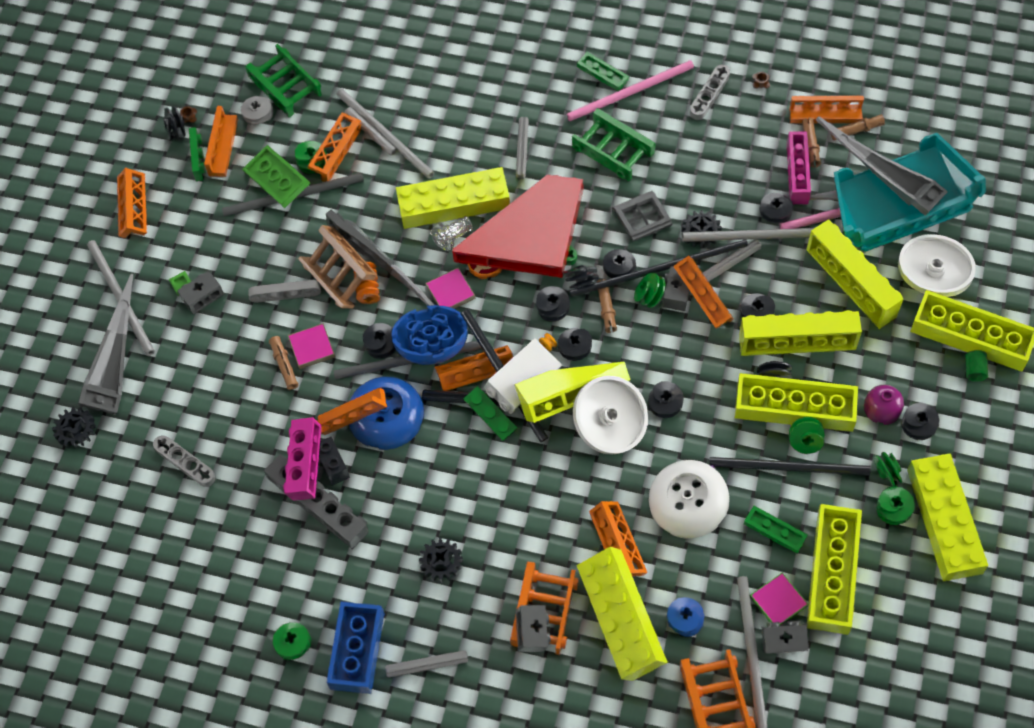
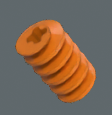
M366 262L377 274V270H375L377 268L376 265L372 262ZM377 276L374 281L362 280L356 288V298L360 303L374 304L379 302Z

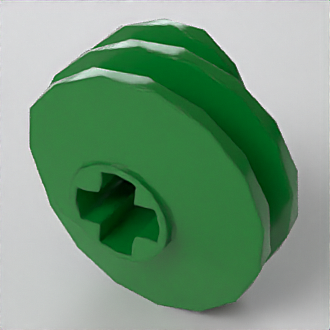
M308 140L296 147L294 152L295 160L300 171L307 174L317 173L308 169V165L322 145L321 143ZM324 160L317 161L315 166L323 169L326 163Z
M655 273L647 274L637 285L634 292V300L642 305H647L648 308L655 307L663 296L665 280Z
M813 417L797 419L789 428L790 445L794 450L802 454H812L821 450L825 437L822 423Z
M882 452L881 458L878 455L873 457L876 470L882 480L887 478L891 485L895 486L892 476L895 475L899 483H903L900 475L901 467L892 453H889L888 456L886 452Z
M888 487L881 492L878 498L876 512L885 523L890 525L903 524L910 519L914 512V499L902 487Z
M289 622L281 625L273 635V646L279 656L284 659L294 660L303 656L310 649L312 639L308 630L303 625L297 622ZM294 638V643L290 644V639Z

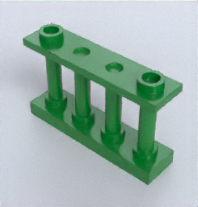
M276 44V56L260 67H255L250 62L245 65L248 77L290 118L294 115V103L312 91L319 97L322 96L321 84L316 78L313 79L290 56L286 48ZM281 60L286 64L284 68L270 77L263 75V72ZM290 71L297 74L296 77L280 88L273 85L274 82ZM302 80L308 85L291 98L283 96V93Z
M597 108L593 112V126L582 138L573 134L572 147L577 152H582L615 172L620 178L630 182L632 180L631 167L643 154L650 158L655 153V142ZM602 128L608 133L595 147L588 143L598 129ZM613 137L622 140V143L611 155L602 151ZM628 146L637 149L625 164L616 160Z

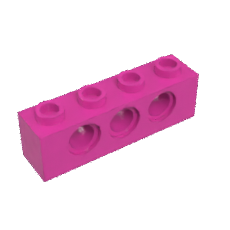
M789 131L786 144L789 197L793 204H809L811 183L807 132Z
M313 417L291 420V428L289 429L290 441L287 447L288 462L285 466L286 482L283 488L285 494L293 501L314 499L316 495L322 425Z

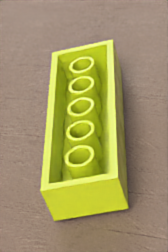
M502 167L396 187L404 229L501 211L510 204Z
M828 219L811 230L807 251L879 329L896 319L903 302L901 293L890 285L888 279L883 277L872 263L868 262L864 254L853 246L851 240L840 232L839 227Z
M928 290L925 291L910 330L912 333L965 352L974 350L984 351L987 353L988 360L1021 372L1029 360L1034 345L1033 327Z
M847 310L837 313L827 311L817 314L808 312L798 315L788 313L778 316L769 314L758 317L754 315L742 317L739 332L741 356L856 350L862 333L859 311L852 312Z
M739 373L734 418L792 425L797 419L813 417L822 423L824 429L853 432L857 419L858 386Z
M951 453L912 460L907 472L943 582L983 574L989 565Z
M821 504L819 507L807 615L808 629L848 635L852 628L862 510Z
M608 547L576 565L621 679L634 681L668 663L622 551L617 548Z

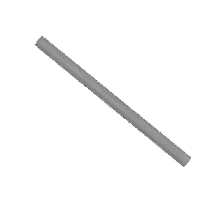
M344 89L338 90L337 96L391 143L428 179L433 177L434 172Z
M814 228L682 232V242L809 238L811 230Z
M89 241L87 246L117 302H119L123 291L96 241ZM130 306L128 322L145 354L151 356L155 353V350Z
M741 576L737 578L756 727L767 728L748 578Z

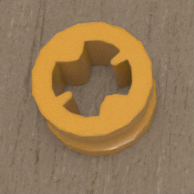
M546 333L544 338L541 337L539 339L540 344L549 352L552 351V347L555 348L557 346V342L549 333Z

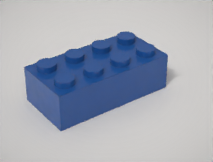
M350 602L340 603L326 682L330 690L372 694L384 620L382 606Z

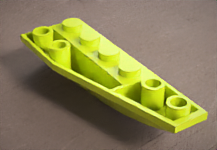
M625 362L549 370L518 382L514 386L526 421L535 423L572 408L581 388L598 377L617 376L627 381L630 380Z

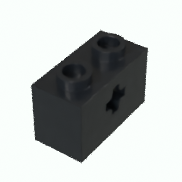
M330 436L320 441L319 460L331 485L333 486L350 478L346 465L332 437Z

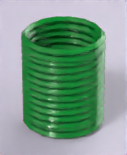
M980 350L968 352L965 355L966 378L971 381L987 379V353Z

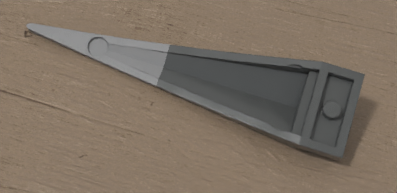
M817 117L816 121L904 202L909 206L912 204L925 216L948 192L933 179L884 157L851 138L821 117Z
M332 209L326 213L327 226H333L356 252L394 276L427 306L435 305L354 222L347 219L344 221L343 217Z
M133 274L129 276L84 381L78 405L114 415L117 414L122 396Z

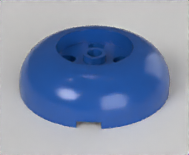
M439 305L427 306V309L421 311L414 309L406 313L395 323L392 329V340L398 353L406 360L422 365L438 364L451 359L461 351L468 337V325L461 316V313L453 308Z
M377 377L362 384L353 393L350 401L379 387L384 389L385 398L392 396V399L386 400V408L349 424V428L354 437L365 446L376 447L379 450L395 449L405 445L417 435L424 419V406L419 393L406 381L396 377ZM400 409L401 412L399 415H395L393 413L394 410Z

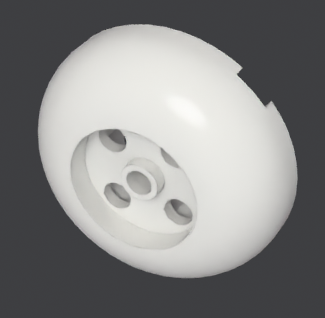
M682 460L668 465L655 477L649 491V507L655 522L671 535L679 538H698L715 530L726 516L729 508V491L723 477L712 466L696 460ZM696 482L701 483L699 488H694L692 485ZM676 485L681 487L679 491H674L672 488ZM697 500L704 502L701 507L696 506ZM677 503H682L684 508L678 510L675 506Z

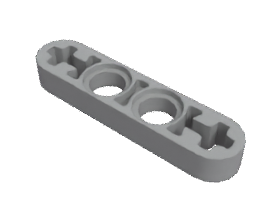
M718 65L714 69L690 107L691 118L701 120L705 117L729 80L730 69L728 66ZM715 83L719 87L714 89L711 88L709 85ZM703 96H709L711 99L709 101H704L701 98Z
M305 280L254 286L248 290L249 300L257 303L317 296L321 293V284L317 280Z
M161 435L155 438L153 446L159 455L201 486L209 487L214 484L216 477L210 467L169 437ZM161 443H166L167 447L169 448V451H167V449L164 447H160L159 445ZM175 452H182V456L178 460L172 459V455ZM191 462L197 464L194 470L186 469L187 465ZM201 471V472H202L204 475H206V476L209 475L210 478H209V479H206V478L203 479V477L201 476V474H200L199 472Z

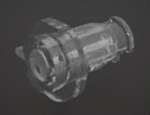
M465 216L449 225L439 222L433 226L429 233L439 248L449 251L454 248V241L466 232L472 231L473 227L470 220Z

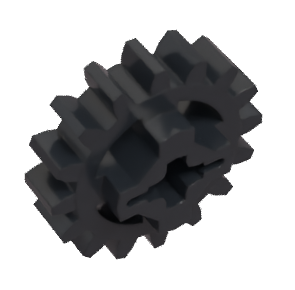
M700 210V214L693 211V216L688 214L687 218L683 219L681 232H701L700 226L703 232L721 231V221L716 220V215L710 216V211L706 214H703V210ZM690 241L693 242V247L698 244L700 248H703L705 244L707 247H710V242L716 244V241Z
M72 407L71 412L65 409L64 415L58 414L60 419L59 421L54 420L56 426L52 430L55 433L53 436L61 446L64 444L66 448H69L72 445L76 449L77 444L84 446L85 440L91 441L89 436L95 435L92 429H95L96 425L89 411L86 410L84 412L81 407L76 411Z
M439 538L438 543L431 540L432 545L425 544L426 551H420L422 556L419 558V564H422L420 566L421 572L425 571L426 578L431 575L433 582L436 578H439L440 583H443V578L451 581V575L458 576L456 569L462 570V565L460 564L463 562V557L460 556L462 554L461 549H457L456 543L450 545V539H447L445 543L442 541V538ZM454 555V563L451 564V561H450V560L452 559V556ZM429 556H430L431 559H432V560L429 562L430 565H428V558H429Z

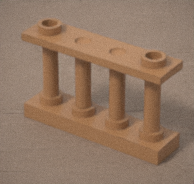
M322 225L318 231L322 234L323 240L311 257L300 256L298 259L303 264V268L309 271L330 294L338 307L353 309L355 305L349 300L350 296L362 280L374 281L377 274L333 226ZM331 244L334 252L323 268H321L316 262L327 246ZM341 256L345 260V264L332 281L327 274ZM352 268L356 272V277L343 293L338 286Z

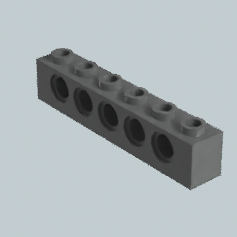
M280 454L264 470V473L268 480L284 492L283 486L286 482L285 466L288 462V457L285 458ZM317 481L315 498H322L319 502H313L314 499L296 500L295 502L353 549L369 533L368 523L361 516L356 517L352 513L353 510L344 503L342 505L339 503L338 498L332 492L327 493L323 490L324 486ZM331 509L336 510L333 514H327ZM345 521L351 522L348 526H342Z

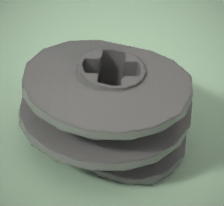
M254 96L242 103L241 113L247 123L258 125L272 118L273 108L268 98Z

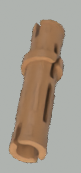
M880 114L868 119L863 118L861 121L837 129L850 136L885 125V119Z
M807 118L802 120V125L808 137L809 165L814 167L815 161L816 167L821 165L819 157L820 147L816 140L814 121L812 118H809L808 124Z
M609 287L599 289L598 292L602 309L601 318L604 319L605 332L611 333L610 326H612V332L617 331L614 318L616 313L612 307Z
M274 336L269 339L274 353L273 358L279 365L287 389H296L299 384L288 360V352L284 349L281 338Z

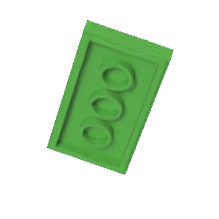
M268 145L242 169L284 209L310 184L303 175Z

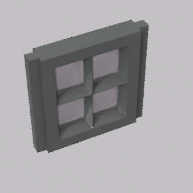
M653 191L613 207L633 242L670 227L673 224Z

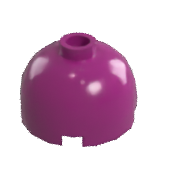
M890 385L873 387L867 393L864 400V411L867 417L875 423H884L883 425L896 422L904 409V398L901 392Z

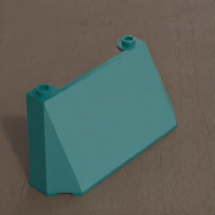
M937 132L925 136L919 143V150L892 160L910 170L933 179L948 191L926 216L912 204L909 206L870 169L855 175L850 168H842L834 172L844 236L851 240L853 246L865 252L968 213L974 207L972 205L978 197H982L986 192V178Z

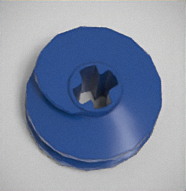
M687 597L678 598L668 607L667 622L674 632L685 637L694 636L703 626V608L694 599ZM687 614L688 619H683V615Z

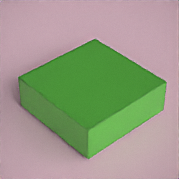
M184 271L170 278L169 282L179 296L177 290L183 285L190 283L191 280Z

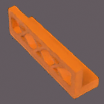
M792 96L789 108L790 123H802V120L807 118L808 123L809 118H812L814 123H818L816 121L817 117H821L828 123H856L863 119L862 106L864 96ZM816 102H821L819 105H814Z
M217 106L204 162L208 176L226 177L238 124L237 115H225L222 106Z
M342 112L311 160L308 169L321 174L323 182L331 180L361 132V120ZM343 119L351 122L350 126L342 128L341 123ZM342 134L340 140L333 141V135ZM333 146V153L325 155V148ZM317 161H325L326 164L323 169L315 166Z
M125 168L117 176L118 236L126 238L131 232L145 236L147 233L145 173ZM132 176L139 178V184L134 182ZM133 190H136L140 195L139 199L133 195ZM134 205L140 209V214H137L133 209ZM137 220L141 228L134 227L133 221Z
M689 255L673 266L716 329L727 321L731 322L734 320L695 261Z
M508 345L494 349L503 365H506L513 358ZM484 352L435 367L443 391L491 378L497 373Z
M379 387L319 415L317 421L322 425L321 434L327 435L386 408L384 389Z
M601 501L589 513L604 550L608 547L620 549L631 575L644 576L648 572L619 502ZM610 508L614 509L616 516L611 512ZM617 525L622 529L623 533L619 531ZM625 544L629 546L631 551L626 548ZM632 561L637 565L638 569L634 568Z

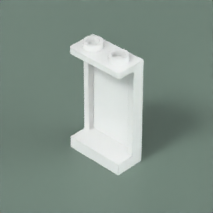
M534 338L487 381L484 388L491 398H495L499 402L500 407L504 411L512 414L521 405L514 384L549 370L560 369L562 364Z

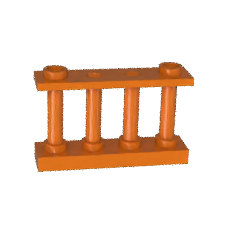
M527 561L517 609L521 605H528L529 601L533 602V600L564 606L562 617L549 615L550 624L560 625L558 637L550 636V644L556 645V654L560 655L561 648L565 649L567 636H564L573 590H577L579 578H576V570L571 571L570 578L539 573V570H536V564ZM541 581L568 586L566 598L535 592L532 589L533 582ZM515 615L510 642L511 646L518 647Z
M730 649L725 652V660L698 666L691 665L689 658L680 661V670L696 728H711V726H707L705 719L708 718V715L735 709L740 710L742 721L712 728H756L753 717H749L736 668H738L735 655L732 656ZM728 668L731 680L704 686L696 685L694 677H697V674ZM731 688L734 689L737 699L708 707L702 705L700 701L704 694Z

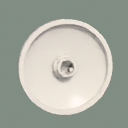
M922 235L911 239L902 248L898 259V268L902 278L909 286L923 294L928 290L945 297L958 295L970 286L976 271L975 261L971 253L959 242L941 235Z
M602 376L588 382L578 392L573 405V420L579 436L589 447L600 453L613 455L626 452L641 441L648 425V410L642 394L632 383L617 376Z

